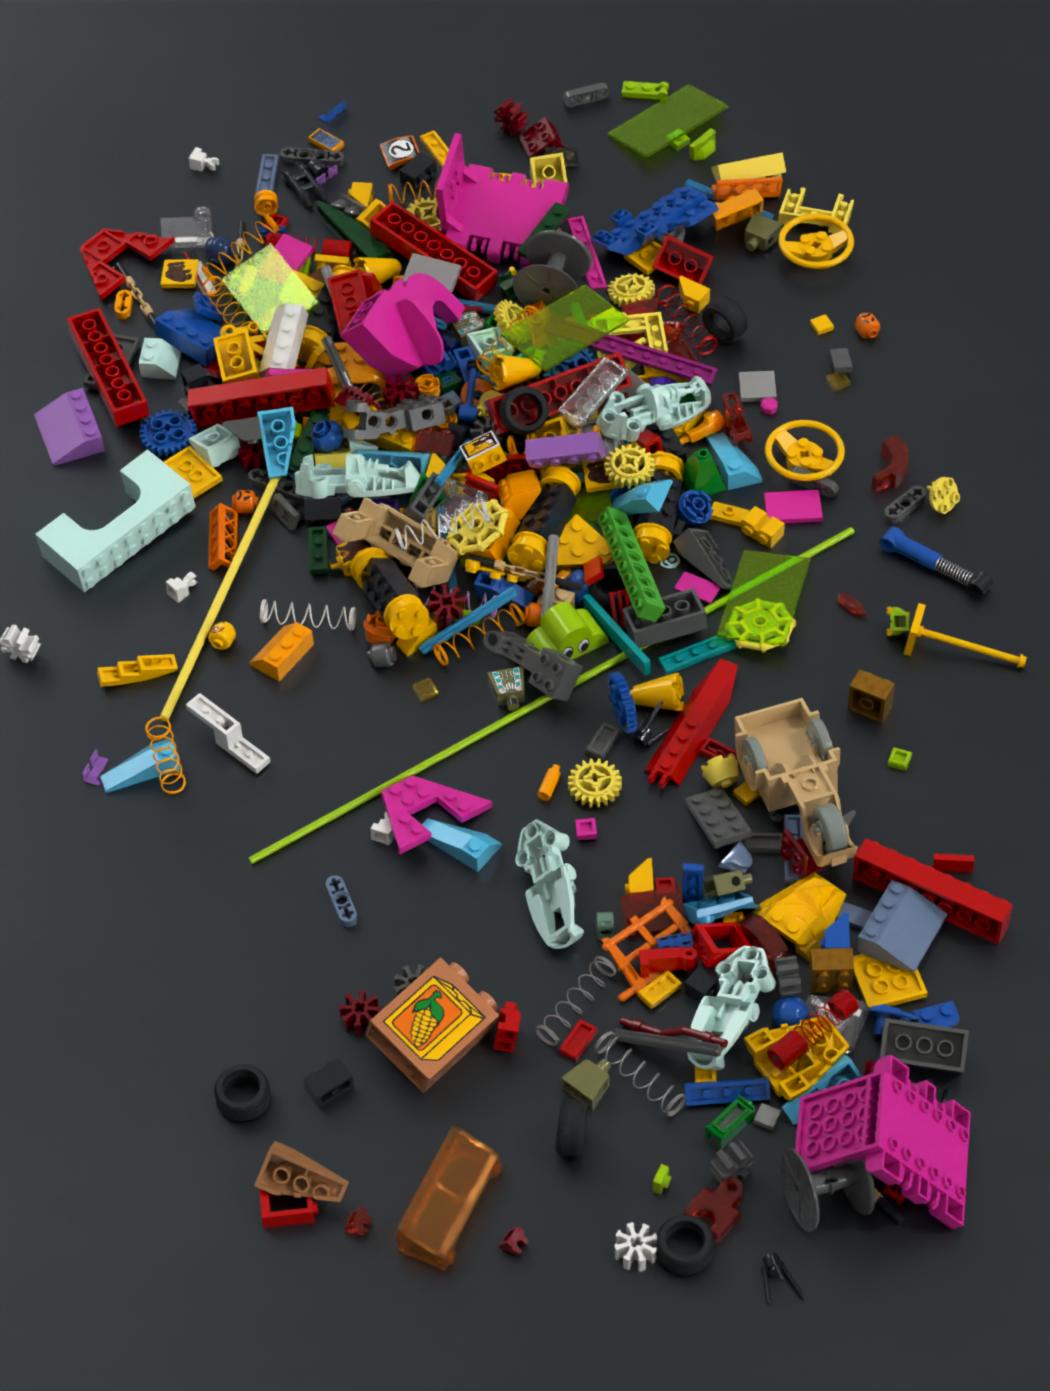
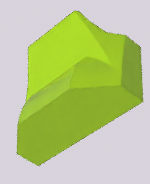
M710 128L689 145L690 159L694 161L704 160L715 151V130Z

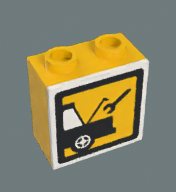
M492 431L459 446L473 475H478L507 461Z

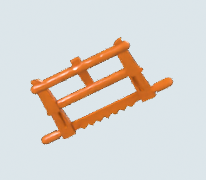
M665 896L660 901L659 906L640 919L636 915L629 919L632 923L612 938H603L601 940L603 943L602 949L608 951L618 970L623 972L631 988L618 995L620 1002L627 1000L634 993L637 995L647 984L666 972H650L649 977L641 978L630 964L639 958V950L652 949L658 945L657 938L669 936L677 931L679 933L692 931L688 926L689 922L673 906V900H667ZM665 912L673 924L653 937L644 925ZM637 930L647 942L625 957L616 944Z

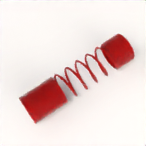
M269 232L267 234L265 242L267 254H270L283 233L274 234ZM317 237L314 240V250L311 258L314 253L316 254ZM324 238L321 255L349 257L351 262L353 243L347 240Z
M846 989L839 990L824 1003V1007H818L816 1013L809 1015L808 1020H803L801 1026H795L793 1030H790L767 1049V1056L770 1062L782 1071L790 1067L809 1051L805 1038L811 1044H817L814 1035L802 1026L803 1023L808 1021L813 1032L819 1038L824 1039L822 1029L816 1023L810 1021V1017L816 1015L824 1030L832 1032L831 1025L824 1017L818 1014V1010L824 1009L830 1022L835 1026H839V1019L845 1021L859 1010L858 1002L853 994ZM827 1011H829L836 1018L838 1024L834 1023L830 1019V1017L827 1014ZM819 1017L829 1025L830 1031L823 1026ZM811 1023L821 1031L823 1037L815 1032ZM800 1027L805 1038L795 1029ZM804 1030H806L813 1037L815 1043L811 1042L808 1039Z

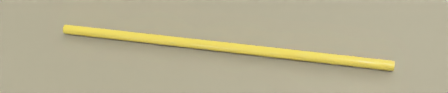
M280 477L269 480L160 717L169 720L278 485Z

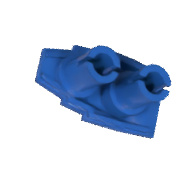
M886 1004L869 1007V1015L876 1017L873 1035L877 1037H882L885 1018L919 1022L918 1016L898 1008L889 1007Z

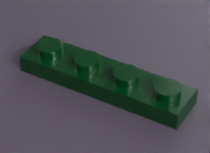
M555 202L518 249V254L527 259L526 244L528 240L536 233L542 231H557L569 216L570 209Z
M312 411L290 458L288 473L295 474V472L300 471L303 457L314 454L316 449L312 444L311 432L315 424L323 420H329V416Z

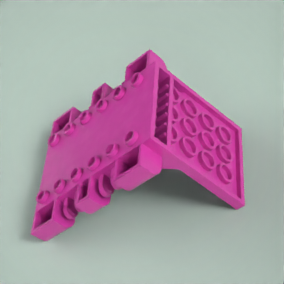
M454 133L436 187L442 234L467 251L470 248V251L475 252L477 245H481V253L485 254L487 251V262L500 264L502 255L504 258H508L510 252H515L513 258L518 260L520 257L518 249L554 203L558 202L563 206L565 205L569 192V183L545 179L543 188L540 181L537 182L536 188L532 187V180L528 179L526 182V174L513 172L511 178L509 175H505L503 181H499L500 175L499 173L494 174L493 168L470 164L469 167H466L461 134ZM521 256L520 268L523 269L530 266L528 259Z
M893 1055L880 1058L875 1063L873 1073L800 1097L795 1150L804 1159L810 1173L849 1160L865 1161V1167L868 1172L887 1185H900L904 1197L914 1204H927L930 1215L947 1227L955 1229L964 1226L970 1111L955 1100L944 1103L938 1102L936 1099V1087L927 1080L916 1084L911 1083L909 1080V1067Z

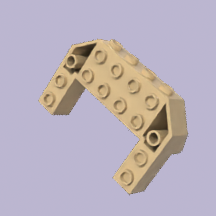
M364 497L358 511L341 513L333 530V534L338 536V540L348 543L357 540H367L372 547L380 548L385 551L387 556L400 560L399 562L402 565L412 567L408 579L413 581V585L418 588L448 582L458 560L456 550L451 547L450 543L442 537L436 539L432 532L424 526L422 545L416 541L409 528L406 527L407 548L402 551L395 528L399 529L405 547V525L412 529L419 542L422 543L421 525L383 503L376 504Z

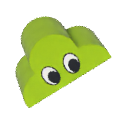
M561 602L549 608L542 616L540 626L533 630L526 638L538 649L543 650L544 647L559 650L572 660L609 643L607 635L589 611L586 609L576 610L569 602Z

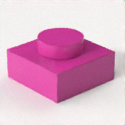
M595 818L575 820L577 840L597 839Z

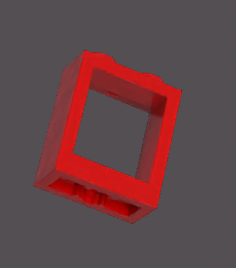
M736 922L695 924L691 932L694 943L693 948L697 950L698 956L705 967H716L718 963L724 961L737 949L744 945L751 946ZM728 939L733 948H717L713 940Z
M260 1189L261 1216L264 1228L315 1222V1214H319L318 1202L313 1201V1198L307 1197L308 1208L271 1212L270 1193Z

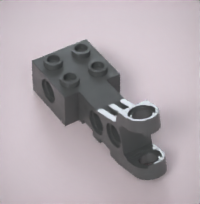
M425 394L418 396V399L415 400L404 399L402 403L396 404V407L375 410L369 409L368 404L361 400H347L345 410L360 412V423L356 429L344 427L343 437L373 440L380 438L379 434L388 432V435L396 434V430L405 428L406 431H417L446 423L443 402ZM373 416V421L369 424L368 420ZM387 417H390L389 423L385 424Z
M488 631L483 638L486 648L494 653L504 655L530 671L532 674L528 681L552 699L568 701L583 668L580 664L559 650L544 647L543 650L538 649L533 643L511 631L501 633L498 631ZM492 635L497 637L495 645H492L490 642Z

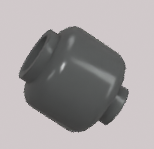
M380 642L374 643L371 646L367 656L369 662H372L375 667H387L396 661L397 652L395 646H392L391 643Z

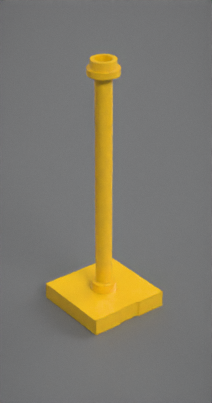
M918 604L904 655L911 656L916 637L921 638V636L1015 663L1017 668H1024L1027 657L1023 656V654H1020V657L924 629V626L920 624L926 605Z

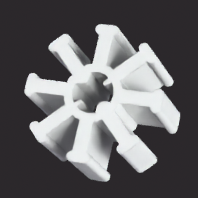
M12 625L11 628H6L0 639V645H2L0 650L3 653L11 652V659L16 660L19 657L22 662L28 663L29 659L30 661L34 659L41 643H37L39 640L37 635L28 636L29 629L24 627L21 632L17 625Z
M628 1223L627 1235L622 1233L621 1230H618L616 1233V1260L618 1261L620 1258H623V1268L626 1270H630L632 1262L637 1260L638 1270H646V1259L651 1261L652 1264L657 1260V1234L654 1233L652 1236H649V1226L644 1223L639 1234H636L634 1223Z

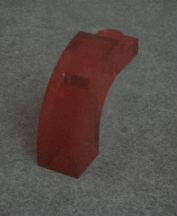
M897 434L882 442L881 455L890 462V466L872 476L871 488L875 492L885 489L889 484L896 488L907 476L909 450L905 442Z
M750 913L736 923L749 942L758 948H763L769 968L773 976L776 977L774 960L775 958L788 957L786 953L788 948L778 932L766 919L758 914Z

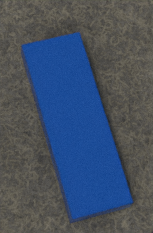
M683 863L682 903L703 899L704 865Z

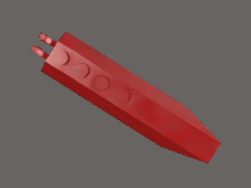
M720 659L694 689L683 710L676 718L644 770L645 773L651 772L647 781L649 784H653L657 776H661L659 788L663 789L671 779L677 786H680L697 758L699 749L709 738L730 703L738 665Z

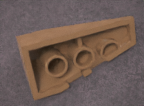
M274 1141L269 1148L254 1186L273 1195L281 1196V1194L293 1195L298 1198L302 1196L311 1197L316 1200L341 1202L349 1181L295 1149Z

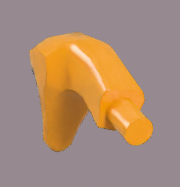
M718 410L703 411V422L696 428L686 431V435L679 438L681 444L683 445L689 441L694 443L708 435L719 432L725 423L721 413Z

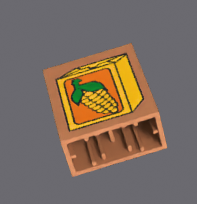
M441 957L373 1017L365 1033V1036L422 1093L426 1092L491 1032L499 1017V1014L496 1012L498 1010L496 1001L485 991L477 994L467 984L469 977L465 970L455 962L448 965Z

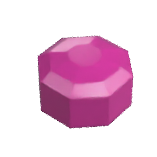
M766 397L761 400L760 410L764 414L772 415L777 412L778 402L774 398Z

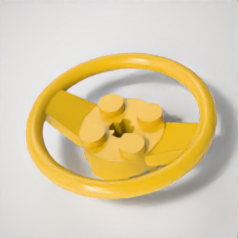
M813 213L798 216L786 223L780 231L778 243L782 254L794 264L805 268L824 269L840 264L851 254L854 247V237L850 228L841 220L830 215ZM805 221H825L836 225L842 230L830 236H827V233L824 231L804 234L800 237V242L785 241L788 231L795 225ZM847 245L841 255L829 260L832 258L833 253Z
M796 420L779 426L769 435L765 444V456L769 465L780 475L797 481H815L831 476L833 472L838 470L845 455L844 443L838 433L829 426L812 420ZM797 427H810L827 433L837 446L838 452L835 461L822 457L823 450L817 444L806 438L796 440L787 430ZM774 441L786 456L788 470L780 466L773 457L772 445ZM793 466H799L814 473L799 474L790 470Z

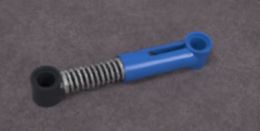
M891 527L879 541L885 551L890 553L895 551L934 572L938 570V572L944 573V575L949 576L953 580L961 582V584L967 586L968 592L976 598H981L993 584V580L988 574L984 572L974 574L970 571L968 572V570L965 571L962 567L959 568V565H953L950 561L945 560L943 555L906 537L897 527Z

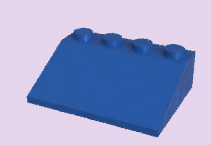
M192 308L166 311L155 319V335L160 339L165 340L204 366H208L218 359L213 338L221 336L220 330L222 327L197 313Z

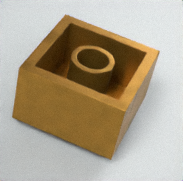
M859 669L849 687L848 709L883 723L893 706L895 683Z
M852 948L811 949L809 968L811 992H837L841 989L852 991L854 977Z

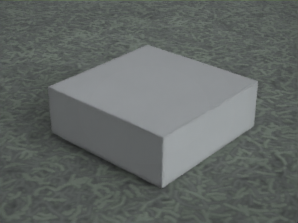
M761 1103L753 1124L773 1131L781 1115V1110Z

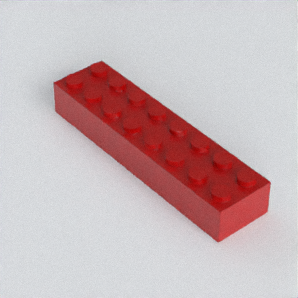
M391 201L370 219V234L410 260L412 253L461 265L462 269L454 290L468 300H480L497 285L498 271L394 201Z
M97 308L67 318L70 335L115 426L117 427L149 416L147 400L101 309Z
M620 352L527 386L536 388L545 396L549 406V417L606 396L613 391L630 387L632 383ZM507 393L484 402L496 435L509 431L501 421L499 414L500 403ZM520 395L512 400L510 412L518 424L524 426L536 421L538 409L536 403L530 397Z
M326 367L189 389L187 407L197 428H204L216 424L223 425L222 422L257 417V412L293 407L294 413L336 407V402L334 401L336 390Z
M865 839L855 854L853 879L881 892H885L891 880L910 886L946 912L947 917L945 921L998 945L1009 928L1013 904L1005 899L997 898L987 891L977 889L967 882H962L949 874H944L931 866L917 862L914 858L906 857L894 849L880 845L876 841Z

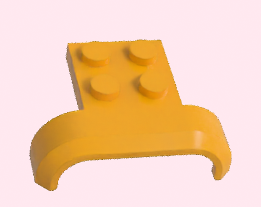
M347 342L334 343L352 384L374 383L380 387V392L383 393V389H386V374L369 366ZM333 366L327 368L333 385H341Z

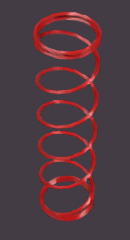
M666 284L660 287L655 294V300L659 305L665 306L667 315L674 317L675 325L682 327V333L686 337H690L692 346L698 347L697 351L700 355H708L713 352L718 344L717 339L713 335L706 336L698 346L692 343L691 338L700 335L705 330L706 326L704 324L697 326L691 336L686 335L683 331V327L695 322L697 319L696 314L688 316L683 325H678L675 322L676 316H680L688 310V304L681 305L674 315H670L667 312V306L677 303L681 296L680 294H674V286ZM666 287H672V294L667 299L659 301L660 291ZM679 295L676 302L667 305L672 297ZM687 305V309L683 313L676 315L682 306ZM696 316L693 322L684 325L689 317ZM704 326V329L699 334L692 336L698 327ZM712 339V340H711L709 343H707L706 345L701 346V345H702L704 342H706L707 340ZM714 339L715 345L708 352L701 353L700 347L707 346Z

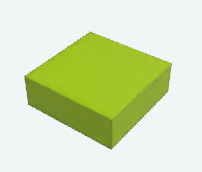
M893 747L887 766L906 771L912 757V752Z

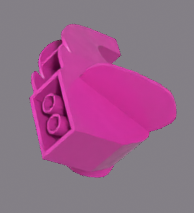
M415 273L408 277L405 282L399 279L388 291L385 289L379 290L372 297L364 300L340 336L369 366L386 374V380L389 379L391 382L396 383V375H402L403 378V376L424 365H435L442 362L444 344L436 328L434 312L448 325L462 318V312L465 307L438 280L427 274Z

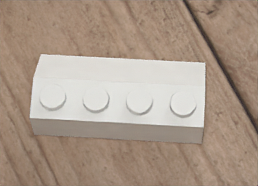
M285 303L274 310L259 369L260 375H265L268 369H295L308 318V313L303 305Z

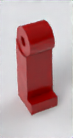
M692 947L639 950L641 978L649 977L650 972L678 969L694 970L698 966V952Z

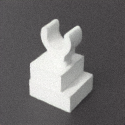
M195 147L189 157V166L192 170L202 172L205 166L209 167L210 170H216L215 164L219 165L218 158L207 159L206 153L202 152L201 148Z
M189 572L183 578V581L178 577L176 579L170 578L166 581L167 594L179 603L189 595L188 587L197 584V581L194 580L197 576L193 572Z
M385 812V819H381L378 824L373 823L371 827V840L390 845L394 833L389 823L388 813Z

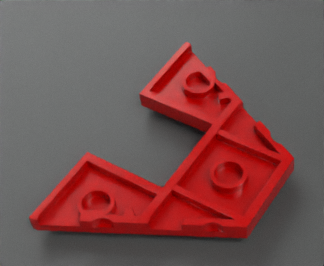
M103 228L79 247L81 255L100 300H103L126 281L125 275L107 265L108 262L127 247L152 261L171 246L175 239L173 236L164 238L158 237L157 234L148 235L141 232L129 234L124 233V230Z

